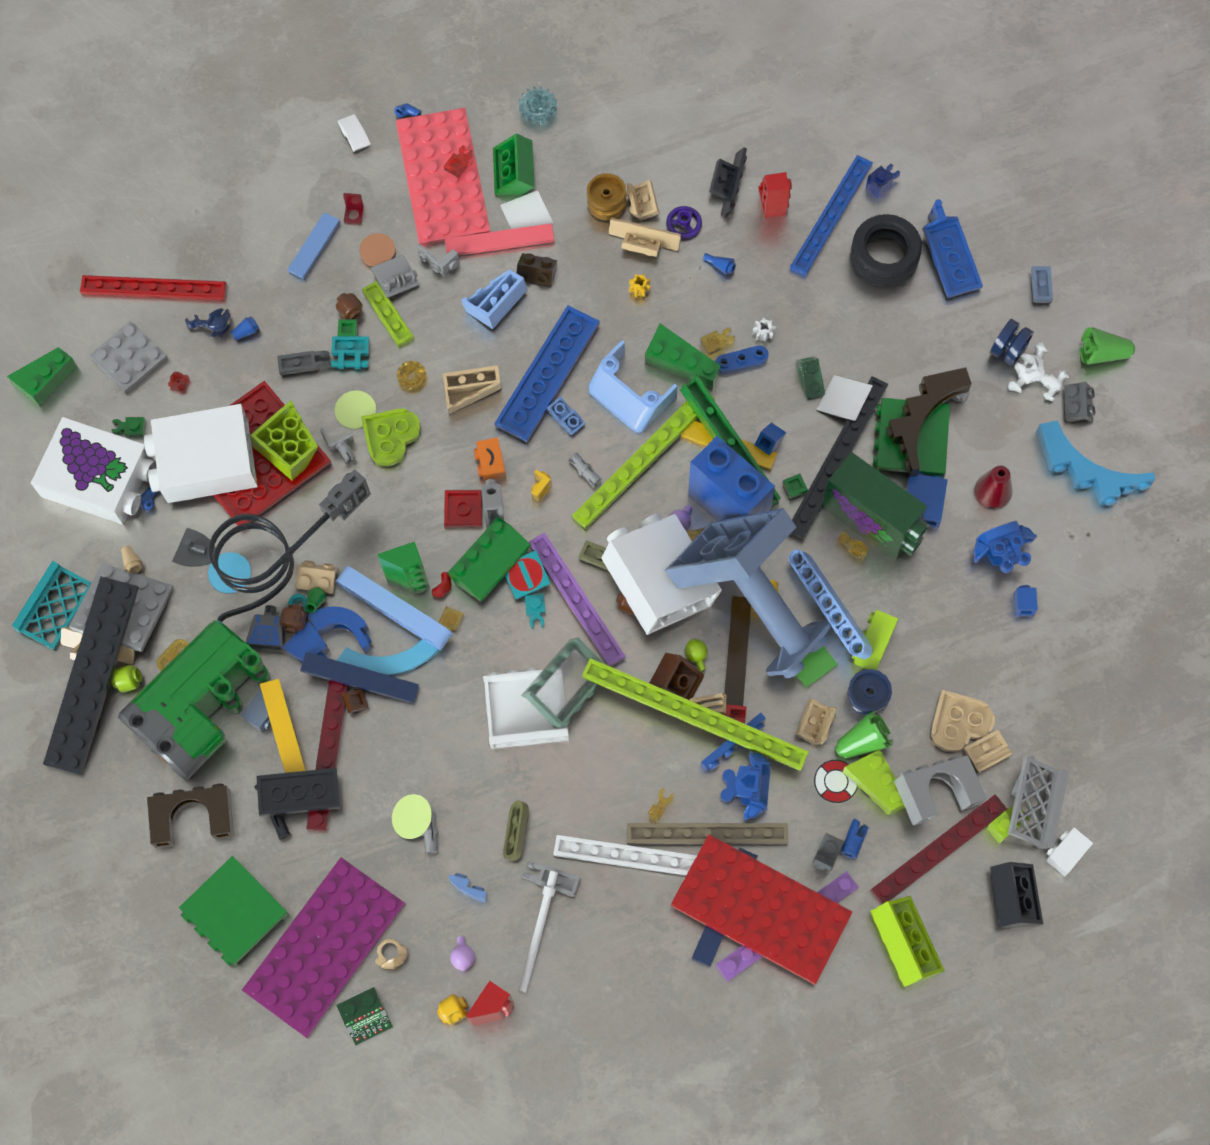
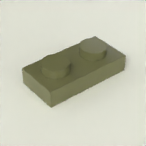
M586 540L579 559L608 570L602 560L606 548Z

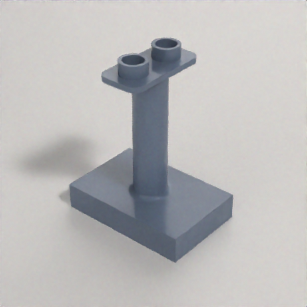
M784 508L711 522L665 569V572L677 589L734 580L781 647L780 654L767 667L766 672L769 676L783 675L785 678L794 677L803 670L805 664L802 660L806 655L819 650L825 645L827 639L824 635L831 628V624L827 620L811 622L801 627L760 568L762 563L796 528L795 524Z

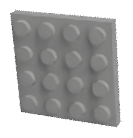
M102 563L69 628L72 631L83 634L100 576L136 585L139 587L122 646L142 652L174 589L173 585L132 572L129 574L128 571Z

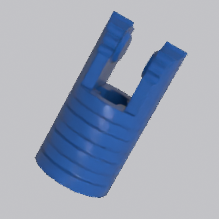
M855 818L852 820L840 851L841 854L852 859H857L869 828L865 824L859 828L860 822Z

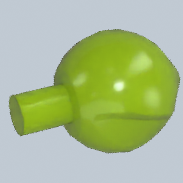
M692 638L685 646V656L690 662H696L699 671L705 670L706 667L703 660L707 657L708 648L703 641Z

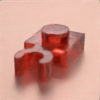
M462 145L459 148V154L453 153L445 163L444 170L459 178L468 167L469 162L467 160L473 157V150L463 153L466 149Z

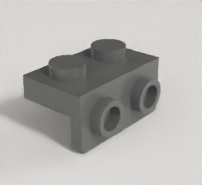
M1086 381L1064 385L1065 420L1073 422L1087 419L1089 423L1093 422V416L1096 414L1095 406L1093 405V398H1095L1093 387Z

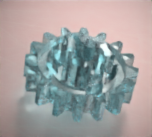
M534 86L533 91L527 89V94L522 93V99H519V111H521L522 117L526 116L527 121L532 119L533 124H535L539 120L540 124H542L543 119L549 121V116L554 117V111H557V99L554 98V93L550 94L549 89L543 91L541 86L537 90Z

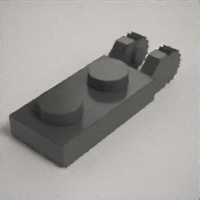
M307 351L277 356L279 374L287 375L315 371L317 369H328L331 367V362H316V359L329 358L330 353L329 351Z

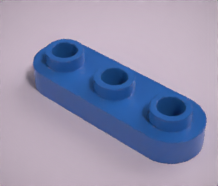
M757 345L720 355L716 358L715 362L721 366L720 374L725 375L763 365L767 362L769 353L767 348ZM725 361L727 364L722 365L721 362Z

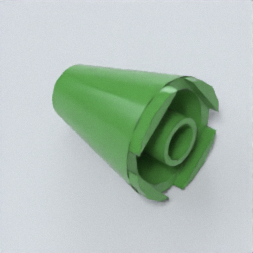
M1094 327L1086 328L1081 338L1084 345L1083 348L1080 347V357L1083 363L1089 365L1128 359L1135 352V345L1131 340Z
M875 710L869 712L837 741L836 751L839 756H844L847 759L889 748L893 745V739L889 740L888 734H890L889 728L879 714L877 716L874 715Z

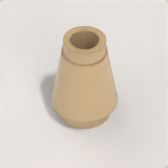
M124 546L121 549L125 571H128L129 574L131 572L139 573L143 569V562L131 546Z

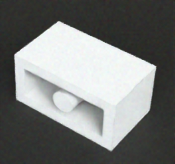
M1073 828L1070 832L1066 829L1059 838L1061 843L1058 846L1054 845V849L1051 848L1046 853L1049 855L1046 862L1064 877L1093 844L1076 828Z

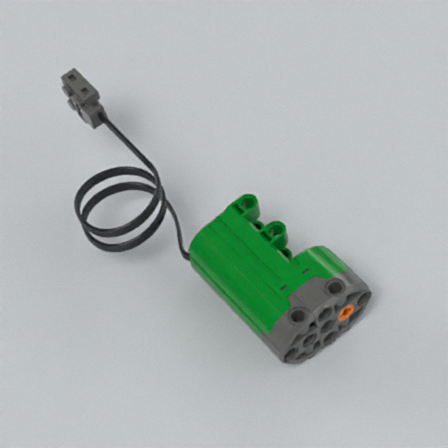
M355 469L351 473H347L343 477L342 482L336 484L328 492L327 497L319 504L324 515L291 547H289L281 530L274 523L255 514H240L231 517L222 523L212 535L208 548L210 561L220 579L233 590L242 593L264 591L272 587L283 577L288 565L289 569L283 581L266 596L251 604L221 614L217 620L209 623L119 712L118 718L182 779H189L225 743V734L208 717L220 705L231 714L241 712L243 702L235 690L248 677L258 686L271 680V675L258 653L222 622L229 617L253 610L274 598L285 588L294 571L293 553L328 519L334 521L339 516L345 521L371 495L366 478ZM243 520H255L266 524L245 523L232 528L221 538L214 551L217 539L232 524ZM243 530H264L277 537L284 544L285 553L267 571L256 577L248 579L234 578L219 569L218 560L223 546L232 536ZM282 565L279 572L272 579H270L268 582L256 587H241L235 585H251L259 583L267 579L269 576H271ZM265 672L263 677L256 678L258 673ZM237 700L235 705L229 706L230 701Z

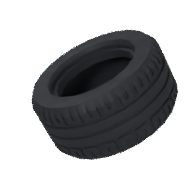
M883 214L870 217V219L864 221L857 228L854 234L850 253L852 266L863 280L875 286L889 287L902 284L917 269L922 252L921 237L913 224L897 215ZM881 237L891 238L903 247L905 257L892 264L881 263L869 255L867 245L874 239Z

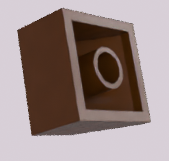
M665 653L649 683L690 700L693 698L704 674L681 655Z

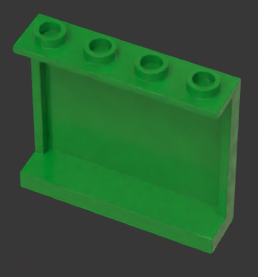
M882 398L881 404H877L876 415H880L879 421H876L875 432H878V438L874 440V449L877 450V456H873L872 467H876L878 471L908 472L905 471L903 464L905 459L903 454L899 452L898 444L892 445L891 439H888L886 435L889 420L904 417L902 406H904L906 400ZM942 403L929 415L923 423L917 441L919 472L941 476L943 479L946 474L950 404Z
M233 856L178 907L182 911L181 917L187 923L192 921L196 925L194 930L201 937L205 935L210 940L207 944L215 952L219 949L223 953L221 958L229 966L233 964L236 967L239 966L237 963L280 920L283 919L285 921L290 916Z

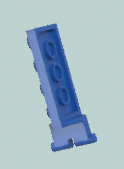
M937 199L928 215L931 223L923 226L922 230L946 296L950 298L981 289L983 284L959 219L955 216H946L942 207V201Z

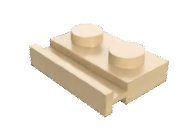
M999 730L963 748L971 764L977 770V774L1013 755Z

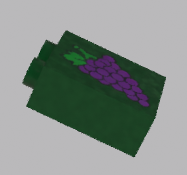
M853 452L848 455L828 480L822 509L894 561L903 551L911 556L924 539L922 535L929 526L923 520L927 505Z

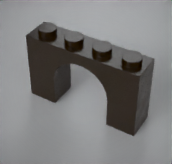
M214 784L212 788L205 789L204 787H194L191 791L179 789L174 790L171 794L159 792L154 793L151 797H147L151 845L155 848L175 845L174 817L180 808L190 803L202 804L207 808L210 834L214 839L234 836L231 794L227 785Z

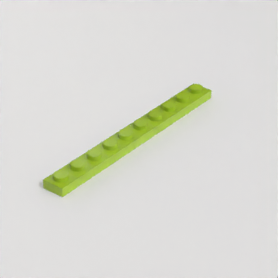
M686 401L572 515V518L586 530L698 418L689 403Z

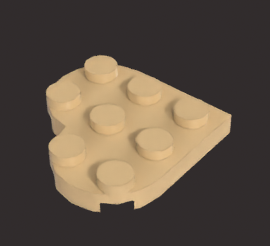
M942 689L931 727L932 743L945 752H960L970 739H981L992 731L995 725V715H993L992 710L988 707L989 705L981 700Z

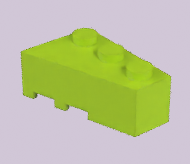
M877 609L875 613L871 612L867 623H870L867 631L863 630V634L872 646V654L867 659L852 656V659L855 660L854 664L865 669L877 670L898 618ZM861 645L860 649H858V652H859V653L862 651V648H863L862 645Z
M880 750L844 767L843 773L871 797L870 799L888 816L905 808L894 783L896 777Z

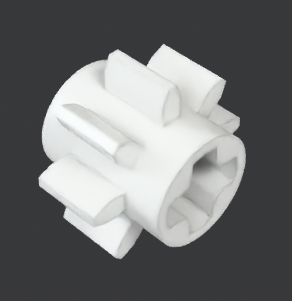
M763 317L760 322L755 321L756 327L753 328V333H757L756 339H761L764 342L768 338L773 339L774 334L772 332L776 331V327L772 326V320H765Z

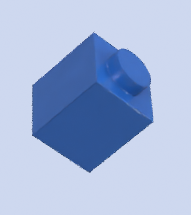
M771 422L760 432L754 445L770 455L780 446L787 432Z
M1022 585L1016 588L1014 592L1015 616H1034L1038 610L1036 588H1031L1029 585Z

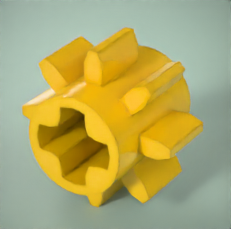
M635 274L634 279H629V284L631 285L629 292H634L635 297L641 295L645 297L646 291H651V286H649L650 279H646L645 274Z

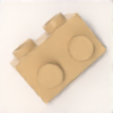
M650 180L635 186L631 183L626 184L628 189L626 195L628 200L631 201L630 212L632 216H636L639 221L660 214L653 183Z
M305 560L297 566L295 588L310 590L318 587L325 593L333 594L336 573H338L339 568L334 567L330 563L317 565L314 561Z
M808 699L795 735L813 745L823 744L829 736L828 731L836 718L837 708L827 707L814 699Z

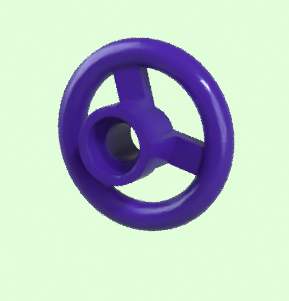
M679 206L668 214L666 225L670 232L681 234V238L685 239L695 236L700 231L702 218L694 208ZM678 213L677 219H672ZM692 214L695 216L697 220V225L694 228V230L690 226ZM673 225H680L681 227L685 228L688 233H680L673 228Z

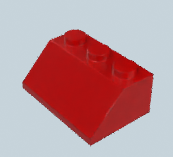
M489 980L466 1017L474 1026L503 1020L505 1016L509 1017L512 1013L514 1001L511 994Z

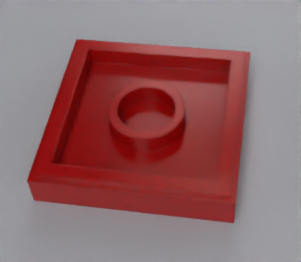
M445 490L444 528L482 527V490Z

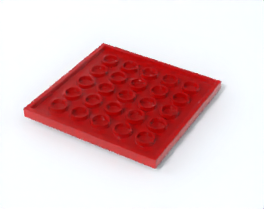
M265 380L231 404L242 405L248 418L250 435L285 406ZM318 446L306 469L292 481L252 447L258 487L213 496L230 517L240 514L260 516L331 464V460ZM243 520L236 522L235 524L238 526L241 524L250 523L253 520Z

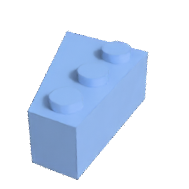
M508 270L490 281L491 284L485 288H479L469 298L461 299L465 312L493 329L527 291L524 278L512 270Z

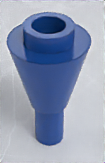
M705 253L703 256V260L712 263L727 276L730 273L732 274L736 268L734 258L715 257L708 253Z

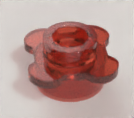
M173 372L168 382L169 388L184 391L185 384L189 381V376L183 375L181 372Z

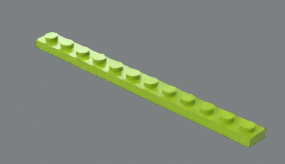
M589 659L582 674L584 679L801 771L809 753L805 749L594 659Z

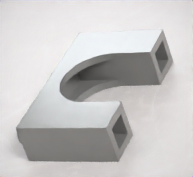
M956 755L949 758L947 762L939 760L930 767L927 764L922 765L913 772H911V769L905 770L894 781L913 826L930 821L938 815L929 792V782L932 778L943 780L952 788L961 810L978 806L987 800L968 755L964 757Z

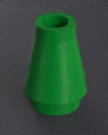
M315 587L308 591L305 605L306 611L314 613L325 602L326 595L321 588Z

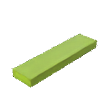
M378 281L361 289L398 348L414 339L413 334L390 299L386 298Z

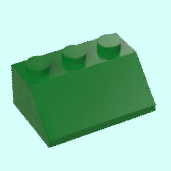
M516 133L493 147L495 195H523L535 188L532 140Z

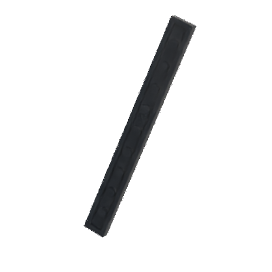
M871 376L868 384L873 386L856 420L848 419L792 518L796 526L791 532L792 535L802 540L805 538L822 507L829 478L853 451L877 404H879L888 383Z

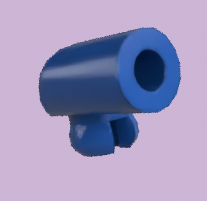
M407 103L399 105L394 109V113L398 117L407 115L415 117L420 116L422 113L421 110Z
M149 487L141 495L143 509L151 510L154 507L153 496L159 491L152 492L151 487Z

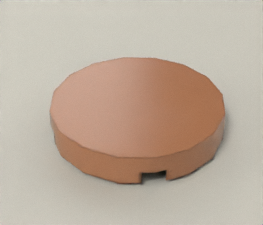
M375 233L363 239L359 252L362 261L367 266L373 267L393 259L396 248L389 236Z

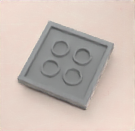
M131 320L89 355L90 359L126 394L168 359L167 355Z

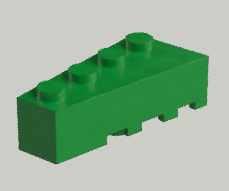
M659 324L645 352V363L688 381H692L698 376L706 388L713 390L720 376L721 366L664 325Z

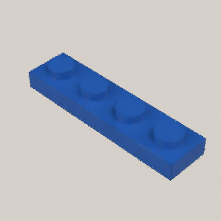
M760 712L746 725L761 731L765 727L766 718ZM727 740L701 762L700 767L705 772L709 769L713 771L720 765L719 761L723 757L728 758L735 752L734 748L739 744Z

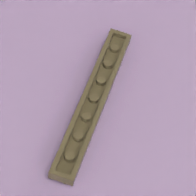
M627 823V845H703L708 834L728 845L788 844V823Z

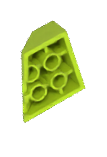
M292 400L250 435L252 447L292 481L306 469L318 449L315 440L303 423Z

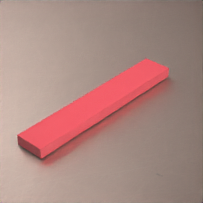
M552 223L445 238L447 254L454 249L458 256L554 242Z

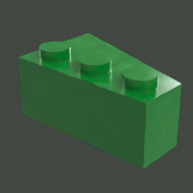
M58 347L11 373L7 378L14 387L40 406L78 366L71 356Z

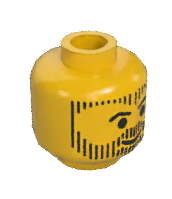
M451 994L438 1004L439 1009L437 1013L444 1024L454 1025L466 1017V1008L469 1005L463 996L459 997L456 994Z

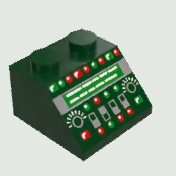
M375 987L336 1005L355 1045L393 1028Z

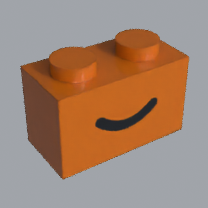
M498 437L477 441V448L474 449L475 459L480 460V466H477L479 477L483 476L484 483L488 479H505L506 473Z

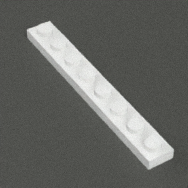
M561 835L556 836L554 856L685 876L697 855Z

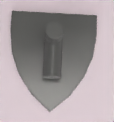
M186 528L172 562L190 567L210 564L208 552L210 539L196 530Z

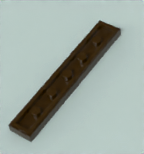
M732 596L724 691L727 705L743 706L751 613V604L746 597Z

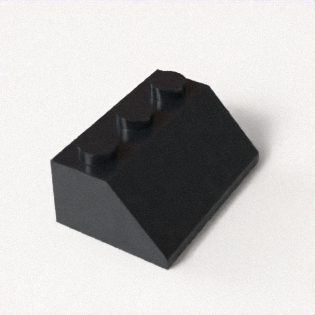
M1007 862L991 866V881L993 882L994 900L997 906V919L1000 927L1018 928L1043 925L1033 864Z

